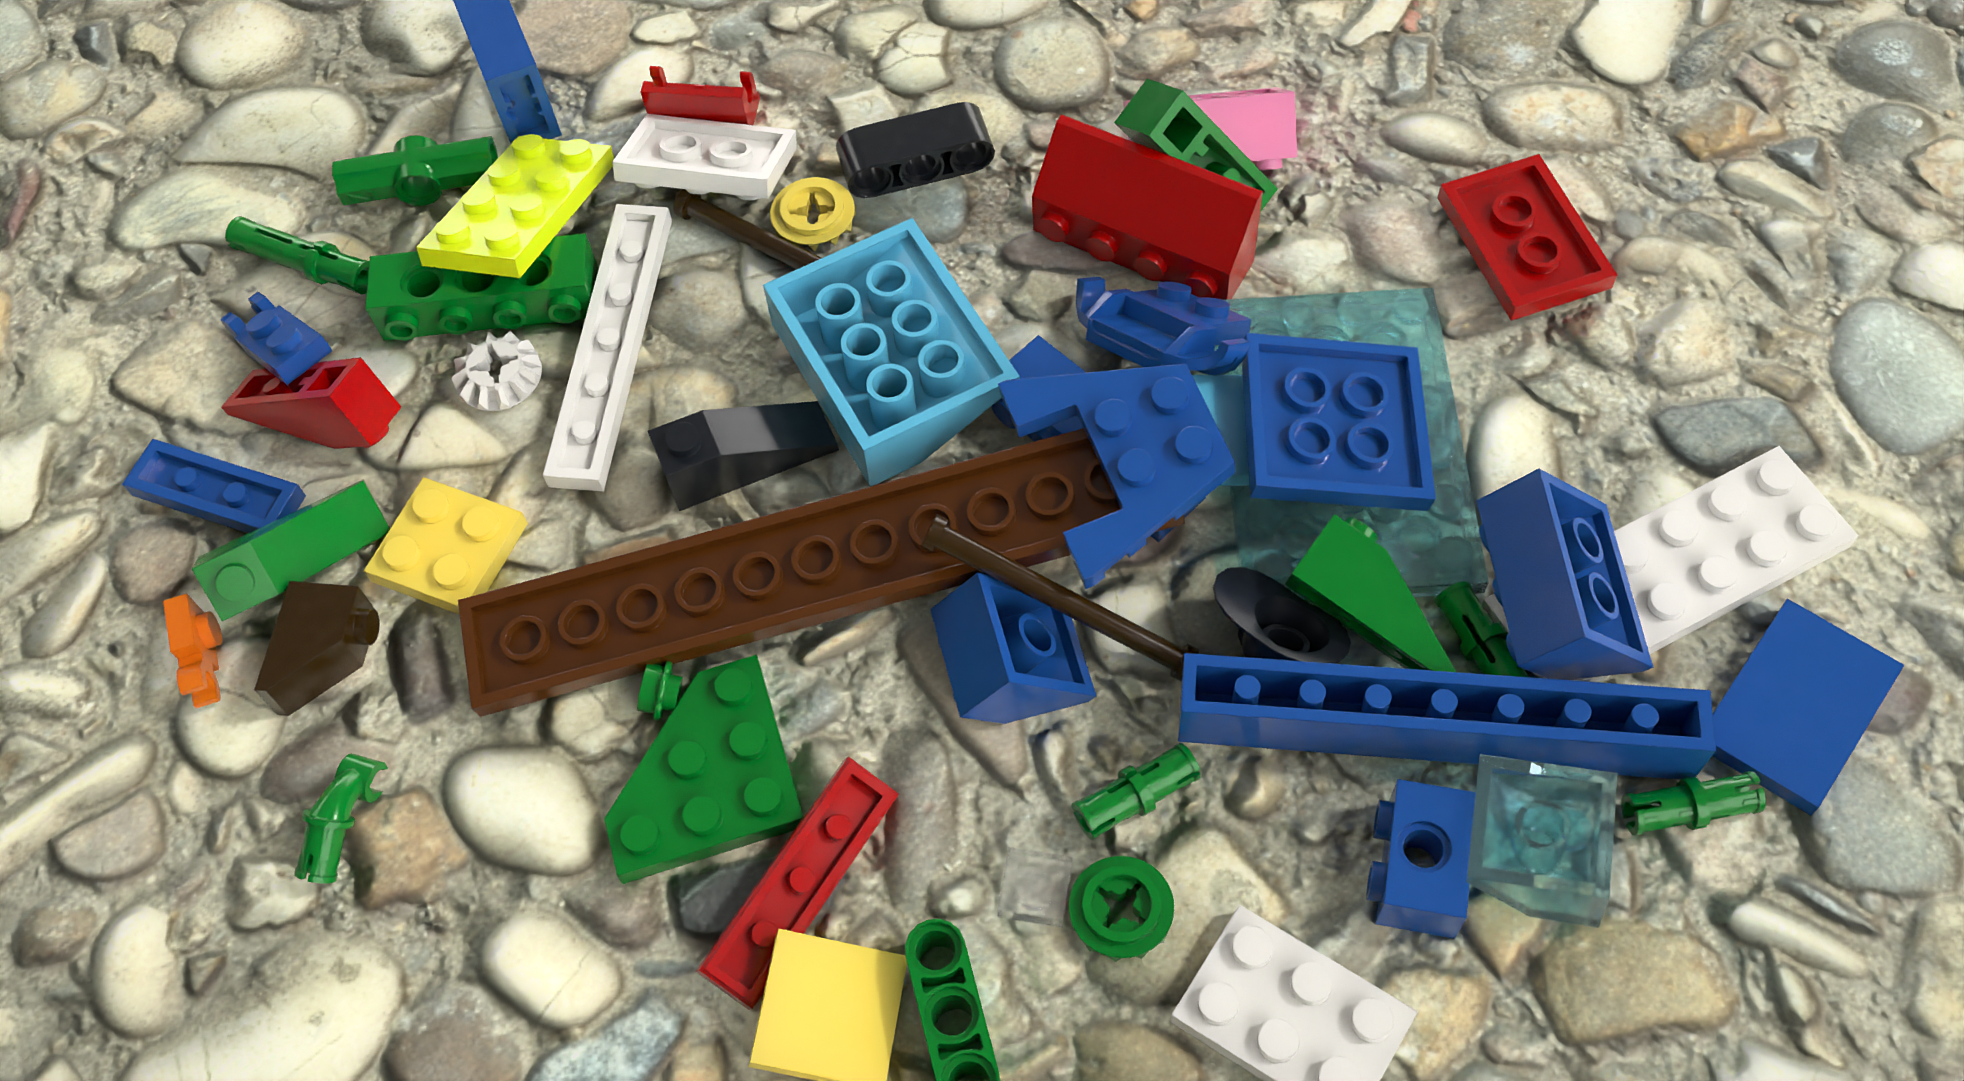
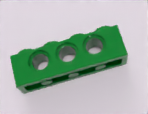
M586 233L555 236L521 278L422 266L418 251L370 256L365 309L383 340H410L415 337L441 334L461 335L469 331L497 328L516 329L525 325L554 322L571 323L586 318L598 274V265Z

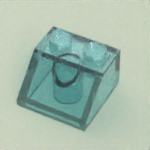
M1480 754L1466 882L1529 917L1599 928L1610 898L1617 773Z

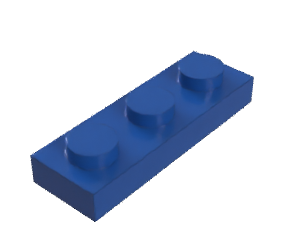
M153 438L122 483L125 489L134 497L245 533H250L297 511L306 497L303 490L296 483Z

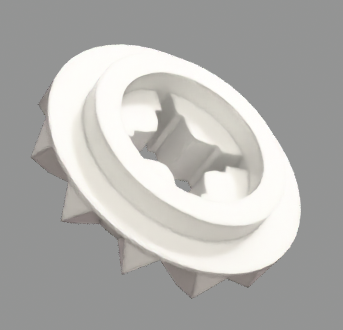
M511 331L501 338H496L488 332L486 341L478 345L467 342V353L463 357L454 359L456 371L451 379L458 395L465 403L479 410L499 411L511 408L531 395L540 381L542 364L538 353L529 339L519 340ZM497 359L503 365L500 369L501 374L498 375V383L489 374L491 363Z

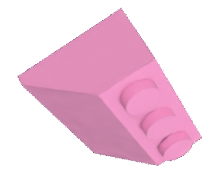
M1273 87L1188 95L1259 170L1282 168V159L1297 157L1295 91ZM1123 101L1124 108L1130 101Z

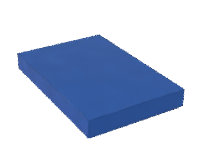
M1787 598L1713 712L1716 752L1713 754V757L1741 774L1748 771L1755 772L1761 781L1759 785L1812 816L1820 807L1903 669L1904 664Z

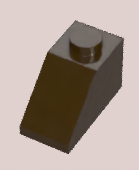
M289 581L254 689L277 715L290 716L363 666L369 645H373L377 640L380 619L378 612L359 586Z

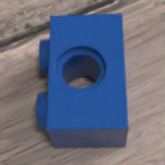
M1397 779L1389 801L1379 799L1374 820L1373 838L1384 840L1382 862L1373 860L1371 862L1366 900L1377 902L1376 925L1456 938L1467 919L1477 792ZM1407 848L1425 850L1433 858L1435 866L1423 868L1414 865L1407 859L1404 850Z

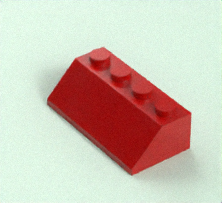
M1061 114L1055 124L1032 194L1033 230L1041 233L1051 241L1063 242L1086 251L1100 261H1110L1138 272L1147 280L1182 283L1190 286L1191 294L1199 298H1216L1230 303L1254 262L1263 191Z

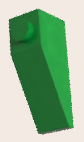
M1146 79L1114 122L1135 143L1263 191L1260 212L1278 190L1181 89Z
M363 479L199 556L192 567V571L221 621H224L286 591L289 581L302 582L388 533L390 527Z
M1334 514L1284 585L1314 606L1335 617L1341 625L1404 669L1456 672L1388 551L1376 543L1378 540L1377 534L1366 524L1355 518L1347 517L1344 521Z

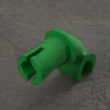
M352 753L343 758L332 783L324 790L311 809H306L302 812V820L306 822V828L298 864L294 871L295 877L301 880L306 879L307 873H310L308 882L328 884L337 881V870L346 830L354 827L355 818L350 815L351 810L357 799L372 803L382 794L383 791L370 788V785L378 771L388 769L385 762Z

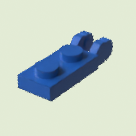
M256 292L248 298L251 308L257 315L251 318L247 325L232 312H229L220 319L244 351L286 385L332 352L331 347L321 334L280 305L275 307L260 292Z

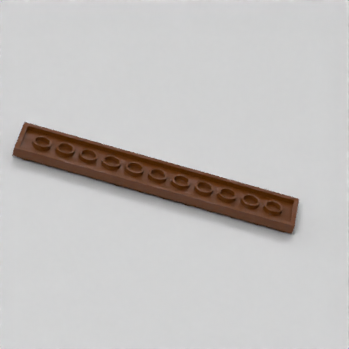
M1084 428L463 598L458 600L471 709L480 717L643 673L647 664L665 666L667 661H671L673 664L960 586L976 573L985 574L936 548L931 553L920 547L936 514L948 519L946 526L1025 567L1069 556L1070 553L1065 544L1063 532L1121 509ZM1184 514L1176 521L1171 518L1157 531L1185 524Z

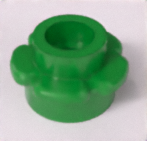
M667 661L665 666L647 664L643 675L637 711L654 714V720L656 721L661 719L663 710L673 712L679 701L683 676L672 674L673 663L671 661Z

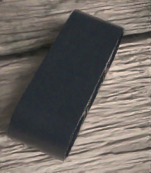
M969 102L954 103L856 127L845 132L836 142V151L847 187L851 194L859 198L877 197L974 173L989 165L995 155V149L978 106Z

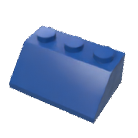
M1540 468L1476 500L1482 522L1479 527V535L1484 547L1490 553L1496 577L1492 583L1493 591L1504 609L1509 629L1506 637L1507 647L1518 667L1547 679L1559 680L1639 673L1654 668L1605 503Z

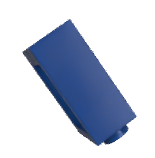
M453 0L510 144L518 136L528 134L539 135L543 139H553L562 136L537 65L510 1Z

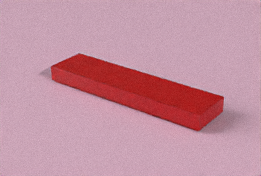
M849 756L844 759L695 972L746 1009H753L764 993L778 929L805 933L899 793Z

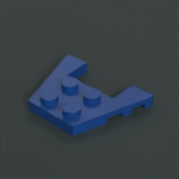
M1187 364L1011 379L998 383L1000 395L1019 438L1074 416L1079 417L1121 509L1063 532L1065 544L1085 589L1098 584L1105 578V571L1125 555L1129 558L1147 544L1146 539L1171 518L1176 521L1235 473V461Z

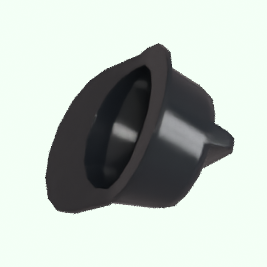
M1245 567L1227 568L1216 576L1213 585L1215 600L1224 615L1239 628L1238 638L1245 657L1337 664L1348 656L1351 641L1347 630L1332 615L1306 602L1278 581L1260 571Z

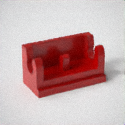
M661 66L649 67L653 82L643 81L640 91L647 114L754 125L760 95L759 91L756 90L752 72L740 71L742 87L667 83Z

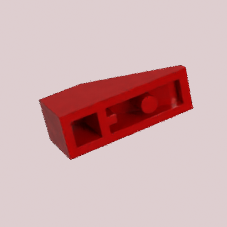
M359 357L317 362L288 385L266 368L252 370L221 408L229 416L326 447L340 449L353 447L367 448L378 443L388 433V424L401 409V406L364 360Z

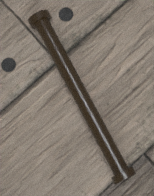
M682 189L675 198L673 205L675 215L685 220L694 218L795 269L821 259V257L702 199L701 194H692L686 191V189Z
M938 514L934 517L922 540L921 548L931 553L936 548L1171 669L1170 676L1179 681H1182L1184 653L1199 654V649L1190 644H1186L1182 648L946 526L948 519Z

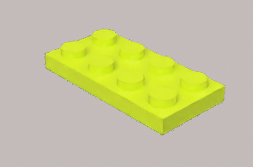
M535 134L518 136L416 247L422 266L521 278L611 170L614 160L612 147L610 145L590 144L583 139L562 141L543 139Z

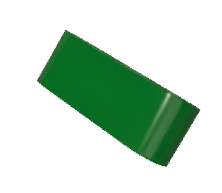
M928 919L917 924L906 940L905 956L936 1081H958L966 1075L973 1074L983 1077L986 1081H1001L965 940L960 930L951 922L942 919ZM943 946L955 953L951 963L942 969L931 970L925 968L920 963L925 952L933 947ZM954 1009L967 1012L972 1017V1020L964 1032L949 1036L936 1029L937 1021L943 1013Z

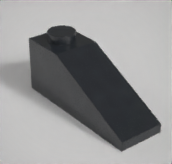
M818 401L701 410L648 430L679 511L839 450L837 441Z

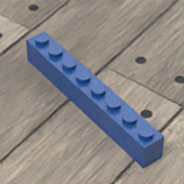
M1184 653L1178 742L1678 780L1693 776L1697 777L1716 752L1710 690Z

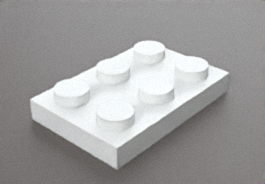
M647 114L613 160L614 180L634 183L641 188L663 186L686 189V191L692 194L714 192L736 195L743 200L768 199L797 149L796 130Z
M1239 904L1172 1013L1170 1022L1263 1081H1380L1418 1011Z

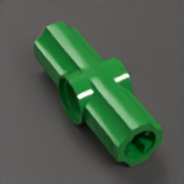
M420 135L407 136L395 143L393 152L334 161L332 163V176L335 181L337 195L343 206L395 197L406 204L426 206L436 202L440 198L442 190L474 185L498 159L497 148L492 136L437 144L434 140Z

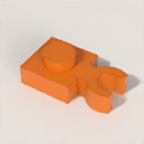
M187 593L164 600L163 605L170 652L178 659L177 683L180 693L183 696L192 693L193 706L196 709L220 701V688L214 671L219 670L216 646L221 645L223 639L216 617L211 611L204 613Z

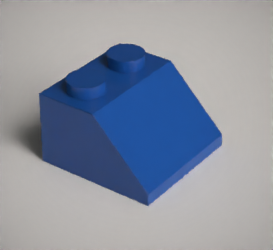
M982 573L973 575L930 609L960 718L1007 724L1087 703L1097 697L1073 620L1059 611Z

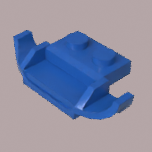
M1101 277L1077 279V316L1079 322L1087 329L1086 340L1142 367L1187 364L1190 371L1217 376L1236 370L1246 357L1250 341L1245 340L1244 337L1246 333L1250 332L1252 319L1229 310L1230 303L1224 300L1208 297L1199 298L1191 294L1190 286L1177 282H1160L1155 290L1133 292L1129 289L1106 291L1105 279ZM1215 345H1219L1218 349L1215 351Z

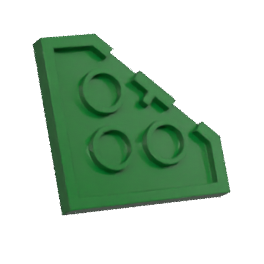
M757 654L706 669L696 674L606 814L604 820L617 877L622 884L794 831L804 817Z

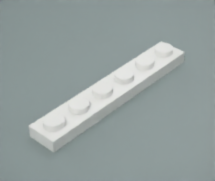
M616 204L543 472V477L548 487L604 492L672 223L668 207Z

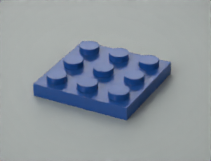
M1246 333L1244 339L1250 341L1246 357L1242 361L1250 498L1428 511L1436 500L1418 347Z

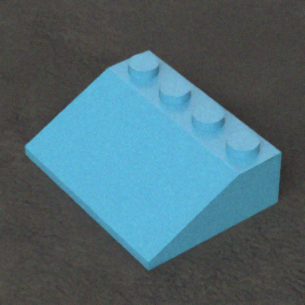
M913 218L763 284L772 326L870 487L922 463L1002 398L998 383L1005 380L1020 379L1019 374Z

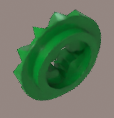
M1112 856L1101 859L1087 867L1079 875L1072 887L1069 898V914L1072 929L1085 943L1089 952L1096 951L1108 956L1114 962L1122 958L1138 957L1142 959L1158 944L1164 943L1174 918V899L1170 886L1157 869L1143 860L1129 856ZM1135 890H1138L1133 903V913L1139 918L1138 922L1135 920L1131 922L1129 919L1121 918L1116 924L1112 923L1109 928H1106L1110 907L1104 901V897L1107 899L1111 897L1113 900L1121 902L1126 896L1130 897Z

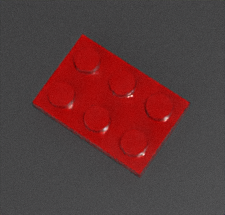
M1540 154L1440 185L1437 199L1511 321L1612 289L1617 273Z

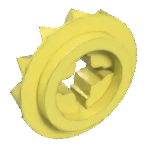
M820 177L805 178L789 184L777 194L770 210L771 222L778 237L785 238L797 246L809 245L814 252H816L818 245L821 243L829 242L836 246L839 235L851 232L852 219L856 215L854 201L850 192L840 183ZM812 204H816V208L820 212L818 222H815V224H810L807 220L809 211L812 210Z

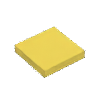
M778 929L748 1067L815 1081H886L907 967L906 956Z

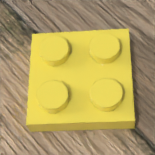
M423 477L367 564L364 572L373 583L459 614L458 600L482 594L489 590L528 522L521 511Z

